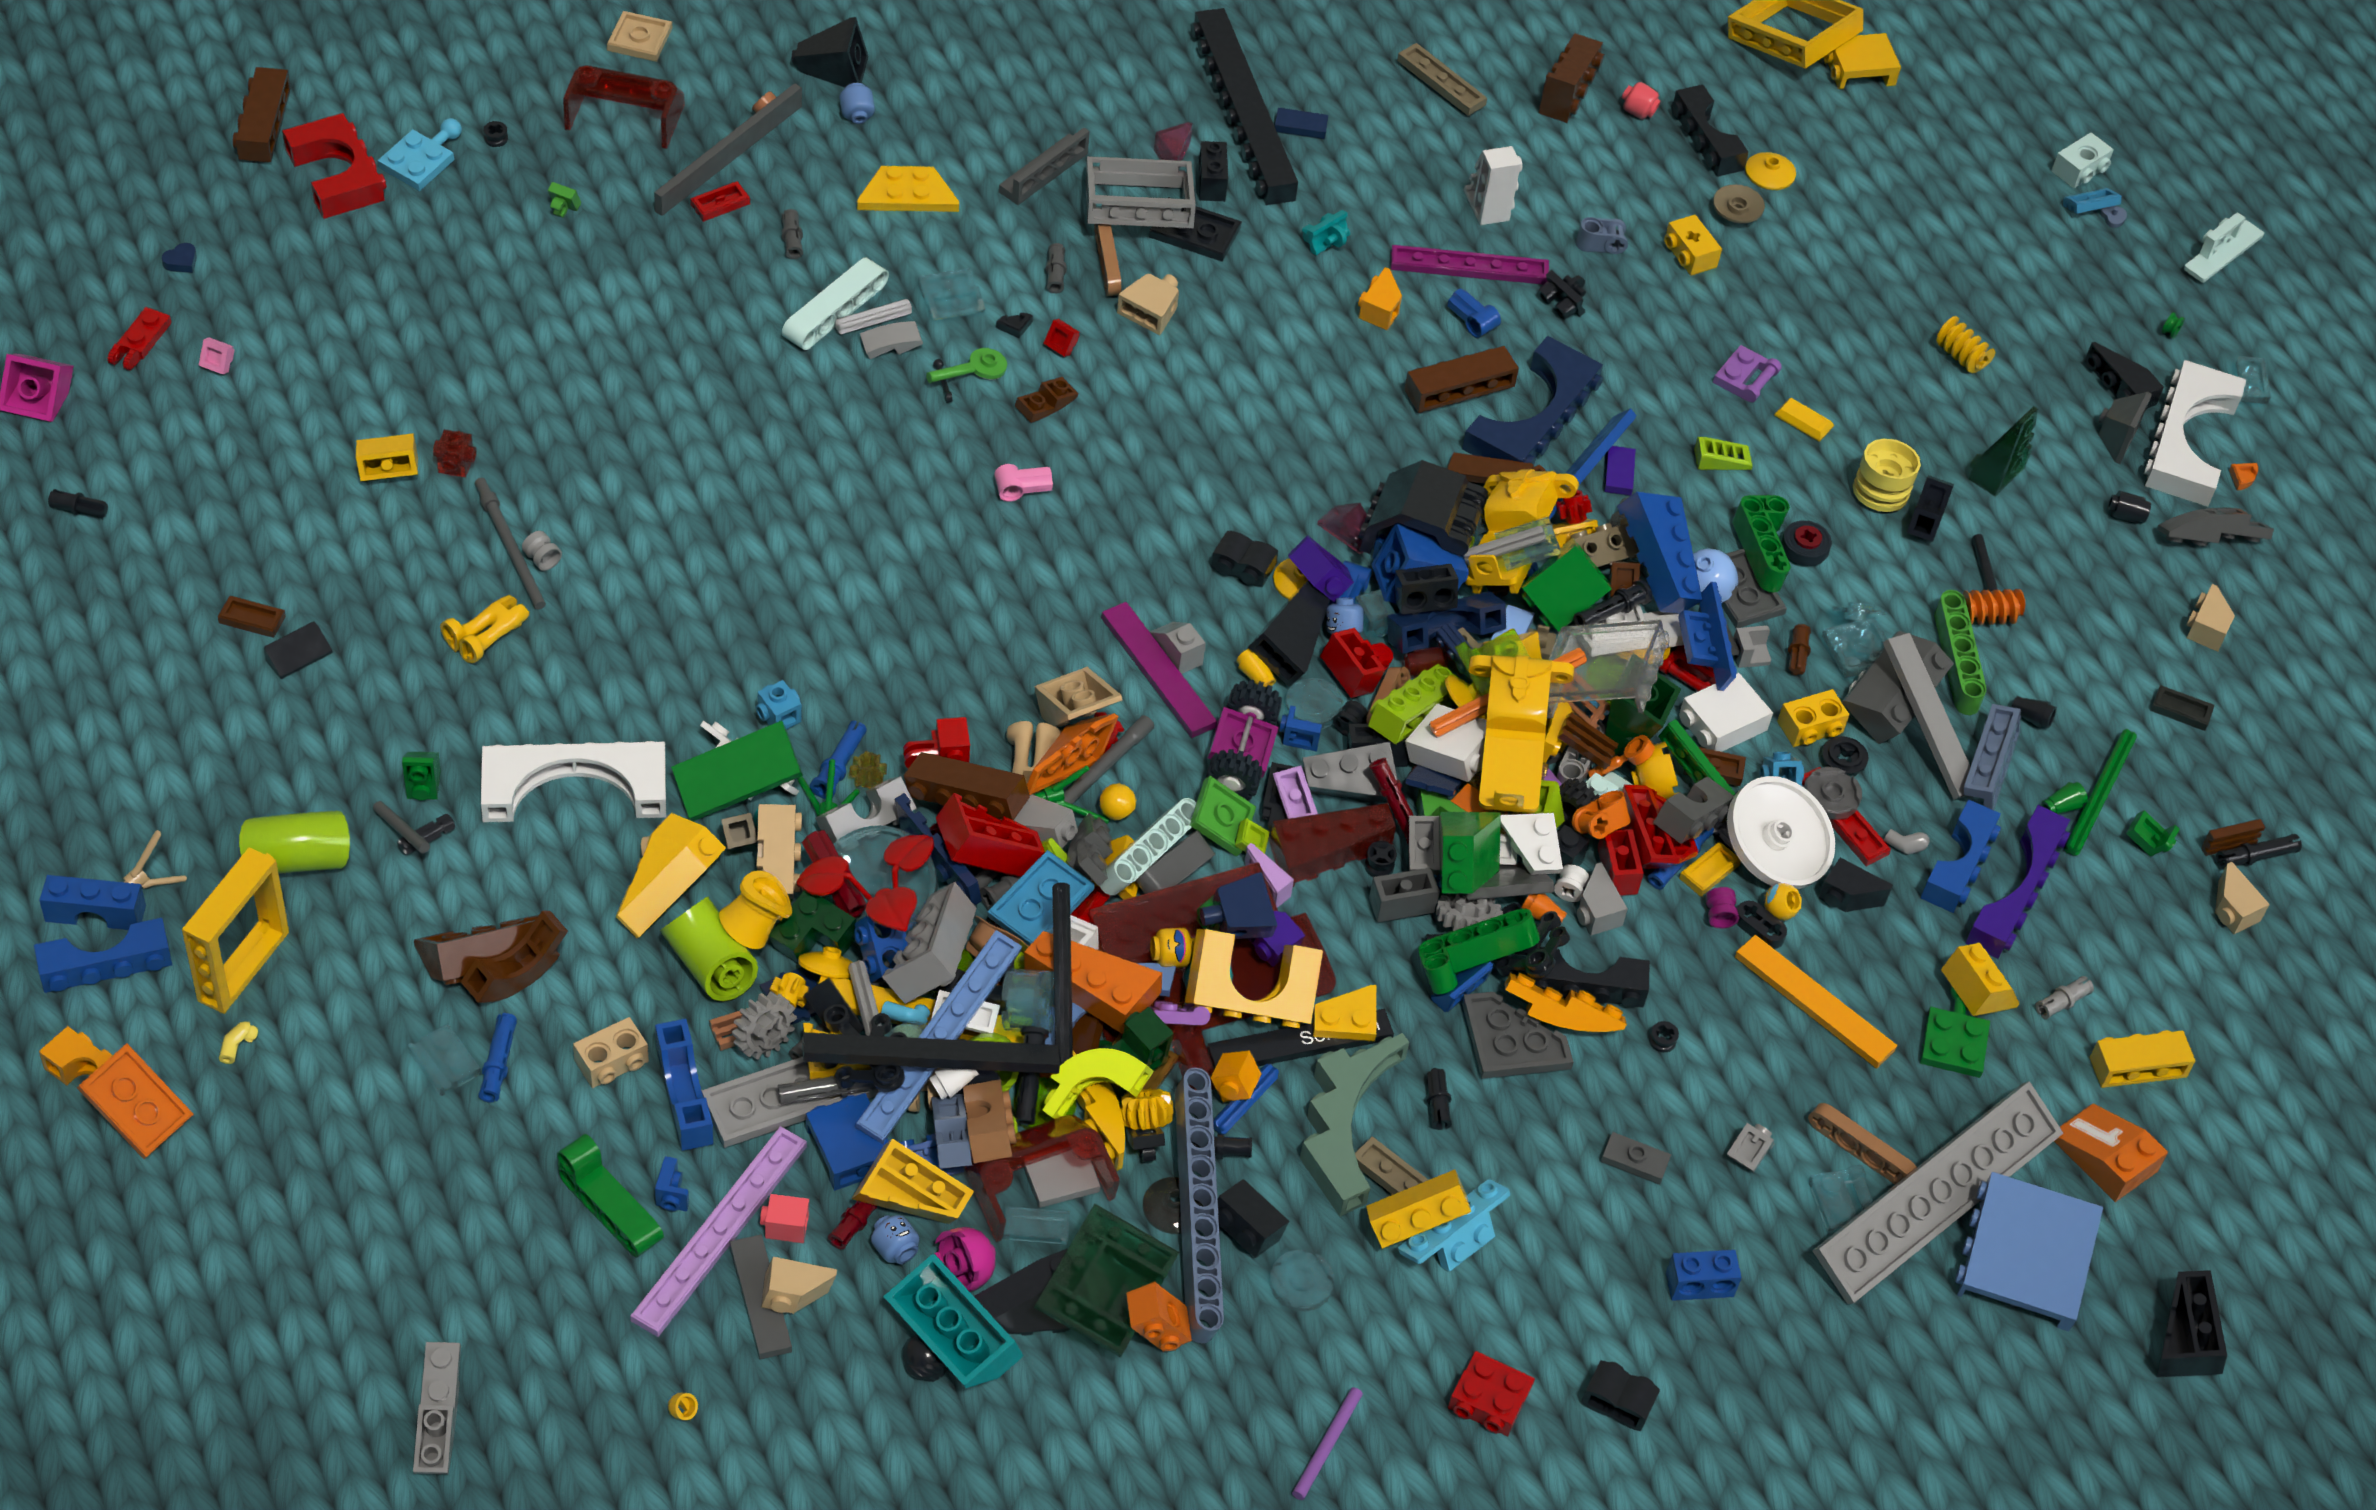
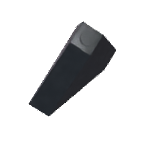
M1068 1248L1033 1262L974 1296L1008 1334L1022 1333V1336L1033 1335V1332L1047 1330H1052L1053 1333H1061L1094 1320L1082 1274Z

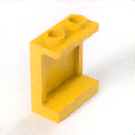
M1886 33L1856 35L1823 57L1824 62L1828 63L1831 70V78L1835 80L1838 89H1844L1849 78L1882 76L1886 86H1896L1901 65Z

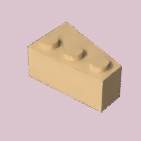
M759 804L757 871H765L775 876L784 886L789 899H794V892H800V887H797L796 884L801 874L795 873V861H801V843H795V831L802 830V813H796V805Z

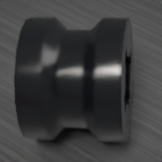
M1347 701L1342 707V711L1338 712L1333 718L1334 727L1342 735L1348 737V724H1366L1367 709L1357 701Z
M1377 841L1368 847L1364 865L1368 875L1377 877L1393 873L1397 857L1394 846L1385 841Z

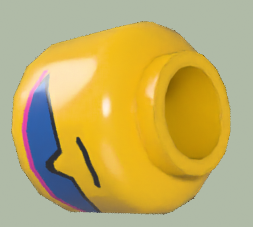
M1186 928L1159 929L1156 936L1151 937V958L1162 967H1187L1193 956L1195 938L1190 937Z

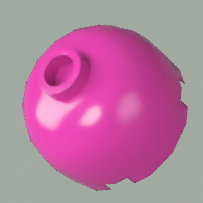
M960 1227L944 1231L936 1238L935 1244L939 1242L940 1244L939 1252L934 1254L969 1292L981 1288L992 1277L996 1263V1252L990 1240L981 1231L970 1227Z

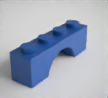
M1968 799L1951 836L1961 846L1964 857L1955 861H1937L1926 883L1921 899L1954 913L1958 903L1965 904L1971 888L1967 887L1969 882L1974 884L1981 871V867H1978L1977 864L1979 861L1985 863L1992 848L1987 846L1989 841L1995 843L2001 830V826L1997 825L2001 813Z
M162 918L130 924L125 938L116 946L105 951L87 952L74 947L67 938L34 945L44 993L62 991L74 986L95 984L102 980L116 977L122 978L139 972L155 971L163 967L172 966Z
M681 1019L656 1024V1048L681 1150L713 1145V1123L706 1097L704 1098L701 1091L687 1020Z

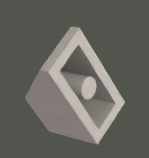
M1171 622L1150 631L1151 635L1181 674L1203 665L1206 643L1191 623Z
M1602 862L1596 864L1577 909L1578 920L1581 925H1585L1590 936L1623 926L1628 910Z

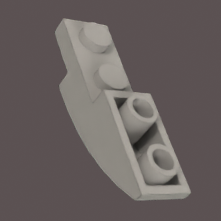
M426 1342L421 1404L418 1408L413 1465L414 1474L449 1473L460 1385L458 1380L461 1355L460 1343Z

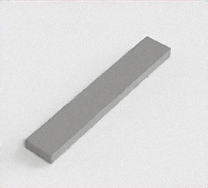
M1907 633L1887 639L1883 642V645L1953 800L1967 796L1964 795V785L1970 770V764L1911 634Z

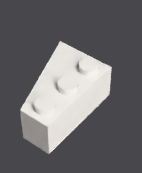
M1512 146L1483 150L1475 165L1477 172L1470 175L1469 180L1472 182L1470 185H1465L1463 190L1480 225L1509 221L1511 210L1515 206L1514 196L1515 191L1518 190L1519 172L1522 171V160L1520 156L1516 155Z

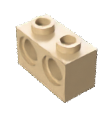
M630 1017L573 1043L574 1061L592 1088L601 1084H608L617 1076L628 1071H635L649 1062L648 1044Z

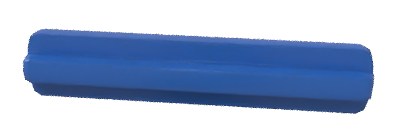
M1271 1064L1264 1065L1260 1070L1262 1075L1251 1098L1231 1101L1213 1120L1214 1130L1218 1133L1226 1134L1277 1080L1278 1069Z

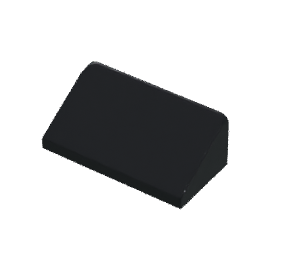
M315 621L264 647L265 660L280 679L333 653L332 648Z
M830 976L804 994L825 1026L824 1011L831 1005L842 1004L848 1009L852 1027L858 1033L865 1030L862 1022Z

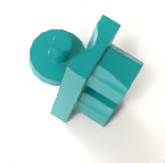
M1341 210L1334 215L1327 213L1322 216L1319 224L1315 226L1308 224L1302 228L1303 240L1310 244L1312 254L1317 255L1332 245L1340 248L1346 244L1347 237L1350 235V230L1346 223L1348 217L1346 211Z

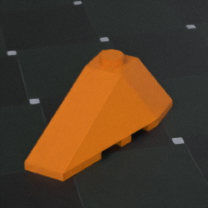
M1113 713L1085 719L1073 725H1067L1034 767L1027 783L1029 795L1066 779L1084 766H1092L1103 755L1119 716Z

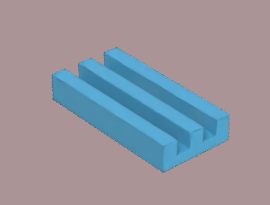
M2108 188L2067 196L2063 198V207L2071 211L2074 210V213L2078 214L2120 205L2122 196Z

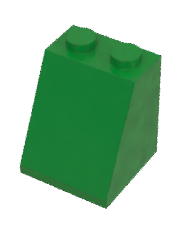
M1572 538L1522 583L1524 592L1521 595L1530 607L1536 605L1540 609L1542 614L1539 617L1547 627H1550L1549 629L1554 626L1559 632L1574 620V614L1592 606L1612 588L1608 579L1575 539Z
M1440 812V881L1442 893L1473 894L1499 872L1500 812Z

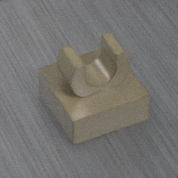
M1538 625L1537 630L1529 628L1528 632L1538 631L1542 659L1551 660L1557 634L1550 633V627Z

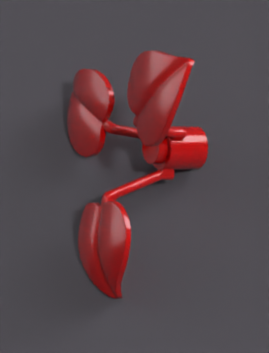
M909 835L898 838L889 844L884 852V860L887 865L894 866L892 868L893 889L883 888L875 894V897H872L851 873L846 872L849 868L848 861L835 856L825 857L810 864L801 873L796 885L809 894L824 896L840 889L844 884V879H847L868 900L866 913L871 920L882 926L906 932L910 918L917 905V896L910 888L898 887V872L900 869L905 872H912L920 868L932 853L934 848L933 837L928 835Z

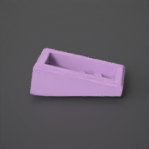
M1250 843L1246 848L1245 865L1252 875L1262 872L1271 904L1278 908L1291 897L1294 879L1254 844Z

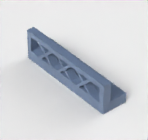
M1996 704L1991 706L1964 785V795L1983 798L1984 806L1992 810L1995 809L2020 734L2021 709Z

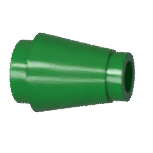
M2068 782L2046 800L2042 801V807L2057 814H2062L2083 808V804L2088 802V796L2084 787L2079 782Z

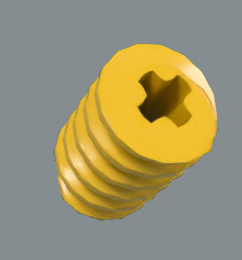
M1953 316L1940 329L1936 342L1940 347H1944V351L1951 354L1952 358L1958 360L1960 365L1966 367L1968 372L1976 373L1992 361L1996 353L1995 349L1992 348L1987 351L1989 344L1987 342L1980 344L1981 337L1979 335L1973 337L1974 331L1972 329L1966 330L1967 324L1964 322L1958 324L1959 317Z

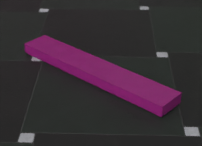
M1392 245L1391 270L1542 285L1547 282L1546 274L1549 272V260L1401 245Z
M1124 602L1103 611L1101 619L1189 736L1194 738L1216 728L1217 720L1129 604Z

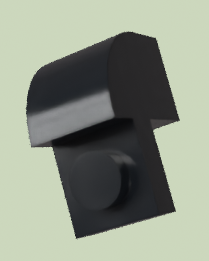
M1929 475L1927 476L1907 533L1932 542L1934 541L1954 484Z

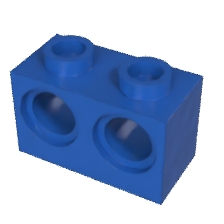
M866 916L854 924V935L857 944L861 947L862 961L866 965L870 983L884 981L882 976L889 969L884 965L882 956L888 959L890 968L893 969L896 963L892 959L897 951L905 949L908 942L905 940L906 932L882 926ZM874 926L881 931L882 938L876 935Z
M1736 1250L1673 1253L1666 1270L1672 1301L1734 1297L1742 1278Z

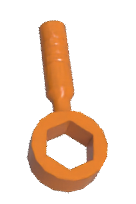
M1637 736L1627 744L1623 755L1610 759L1611 764L1605 770L1600 766H1596L1589 770L1588 774L1590 777L1595 773L1604 776L1621 767L1627 760L1633 765L1642 764L1652 756L1655 746L1647 736Z

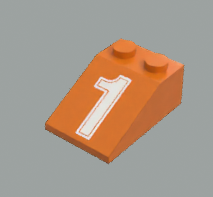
M2094 1103L2060 1126L2063 1134L2054 1141L2114 1202H2117L2157 1173L2168 1154V1151L2145 1129Z

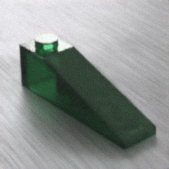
M2033 406L1982 455L1979 453L1974 457L1970 464L1972 468L1969 477L1970 481L1996 497L2025 469L2033 447L2029 442L2034 438V433L2031 431L2036 425L2038 413L2036 407Z

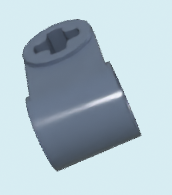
M1586 217L1581 221L1575 242L1576 246L1585 252L1622 253L1628 247V240L1624 236L1626 225L1620 219Z

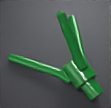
M834 759L829 760L825 802L819 804L802 776L797 778L813 805L817 816L838 806L832 802L835 776ZM855 789L841 804L851 803L860 793V790Z
M1084 766L1066 779L1042 789L1041 792L1032 794L1070 808L1073 812L1083 816L1090 813L1095 819L1100 817L1106 824L1109 823V818L1064 801V787L1088 772V766Z

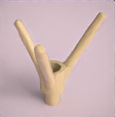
M159 830L154 832L134 869L123 878L125 883L141 884L142 888L145 889L151 886L185 882L187 880L185 875L150 879L142 870L161 836Z

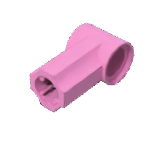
M1005 464L998 467L994 472L999 496L1006 502L1016 501L1025 493L1052 491L1053 488L1050 467L1018 470V467L1013 464Z

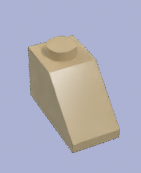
M2230 862L2227 863L2218 882L2215 914L2219 917L2222 924L2226 925L2233 934H2236L2260 922L2270 904L2235 864Z
M773 1257L765 1273L761 1307L772 1309L778 1313L787 1312L794 1314L829 1292L837 1275V1269Z

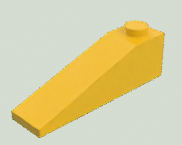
M670 813L650 834L644 855L640 858L636 867L638 869L633 881L628 886L616 914V918L636 938H639L726 849L705 826Z

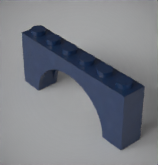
M1547 336L1534 351L1530 370L1539 375L1548 385L1552 394V402L1541 413L1520 421H1496L1479 415L1465 432L1462 450L1476 456L1535 464L1536 457L1546 452L1552 438L1557 439L1563 425L1573 420L1579 406L1584 407L1590 393L1593 390L1597 391L1603 381L1601 376L1603 364Z

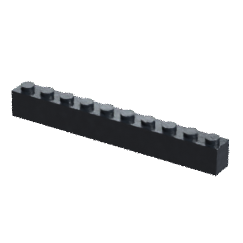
M1225 9L1195 12L1194 23H1191L1192 37L1198 41V50L1200 55H1203L1205 58L1207 72H1211L1213 87L1218 89L1220 104L1227 111L1228 123L1233 125L1235 140L1240 142L1242 157L1248 161L1249 173L1252 178H1255L1258 195H1262L1265 205L1296 201L1298 180Z

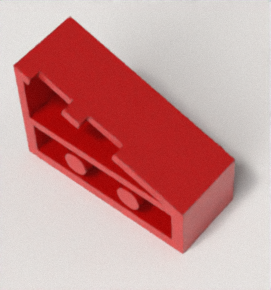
M956 793L951 795L936 816V821L952 861L957 863L969 864L986 870L990 869L1022 877L1045 853L1037 831L1005 816L999 820L987 814V808L980 804L977 808L961 802L962 796Z

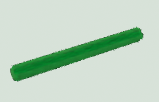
M2129 729L2122 731L2064 848L2066 853H2071L2073 856L2080 854L2137 738L2135 732H2131Z

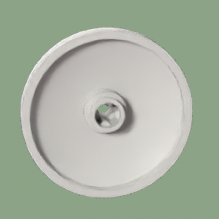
M1766 776L1751 781L1733 797L1727 814L1729 838L1738 858L1754 876L1771 886L1778 883H1787L1796 889H1802L1816 882L1828 871L1835 854L1834 831L1822 805L1804 787L1782 777Z

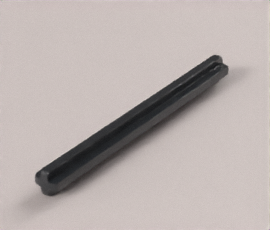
M1055 883L1052 887L1055 1045H1058L1060 1065L1073 1057L1070 885L1068 883Z

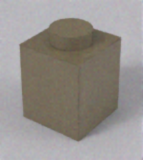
M751 813L721 819L728 850L758 844Z

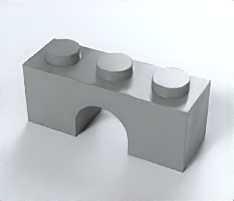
M901 776L890 778L865 791L871 803L870 813L865 819L856 814L851 803L838 805L815 818L820 829L825 830L826 834H828L835 849H842L843 852L849 851L859 845L858 840L867 835L868 839L883 833V826L890 822L893 825L899 824L894 799L903 793L911 800L909 804L912 811L917 809Z

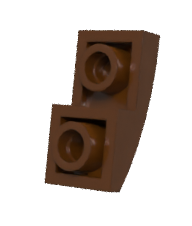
M1063 377L1042 382L1037 392L1017 397L1015 407L1032 423L1059 411L1075 400L1079 393Z

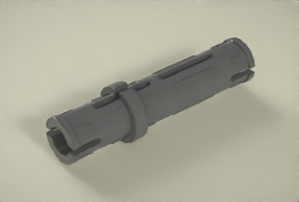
M835 1075L795 1083L778 1084L781 1105L835 1095L846 1097L848 1093L876 1089L874 1083L857 1082L850 1088H841L837 1083ZM849 1075L842 1077V1079L848 1078Z

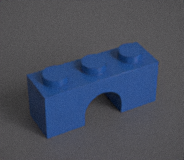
M54 875L46 876L39 899L45 922L77 925L81 912H91L103 917L108 928L129 930L130 924L142 922L146 908L141 884Z

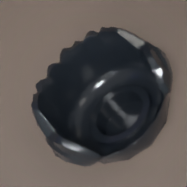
M917 1334L909 1338L903 1347L905 1367L914 1379L934 1382L939 1380V1377H943L945 1372L949 1370Z

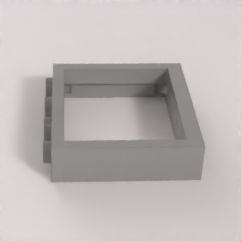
M1087 156L1086 200L1088 224L1194 228L1196 204L1192 161ZM1093 163H1100L1099 166H1093ZM1178 167H1186V173L1185 170H1178ZM1095 184L1182 188L1183 199L1095 195Z

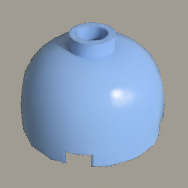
M1711 548L1701 549L1693 553L1701 592L1710 582H1716L1722 602L1728 600L1732 596L1735 586L1737 587L1738 585L1737 569L1730 557L1720 550Z

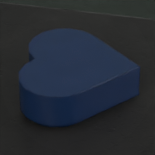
M181 243L175 249L164 252L162 255L163 267L169 271L193 273L197 258L196 249L190 243Z

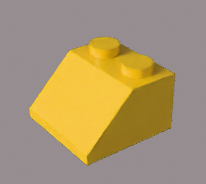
M1980 943L1957 947L1941 969L1973 1016L2013 1009L2019 1006V1001L2012 987Z

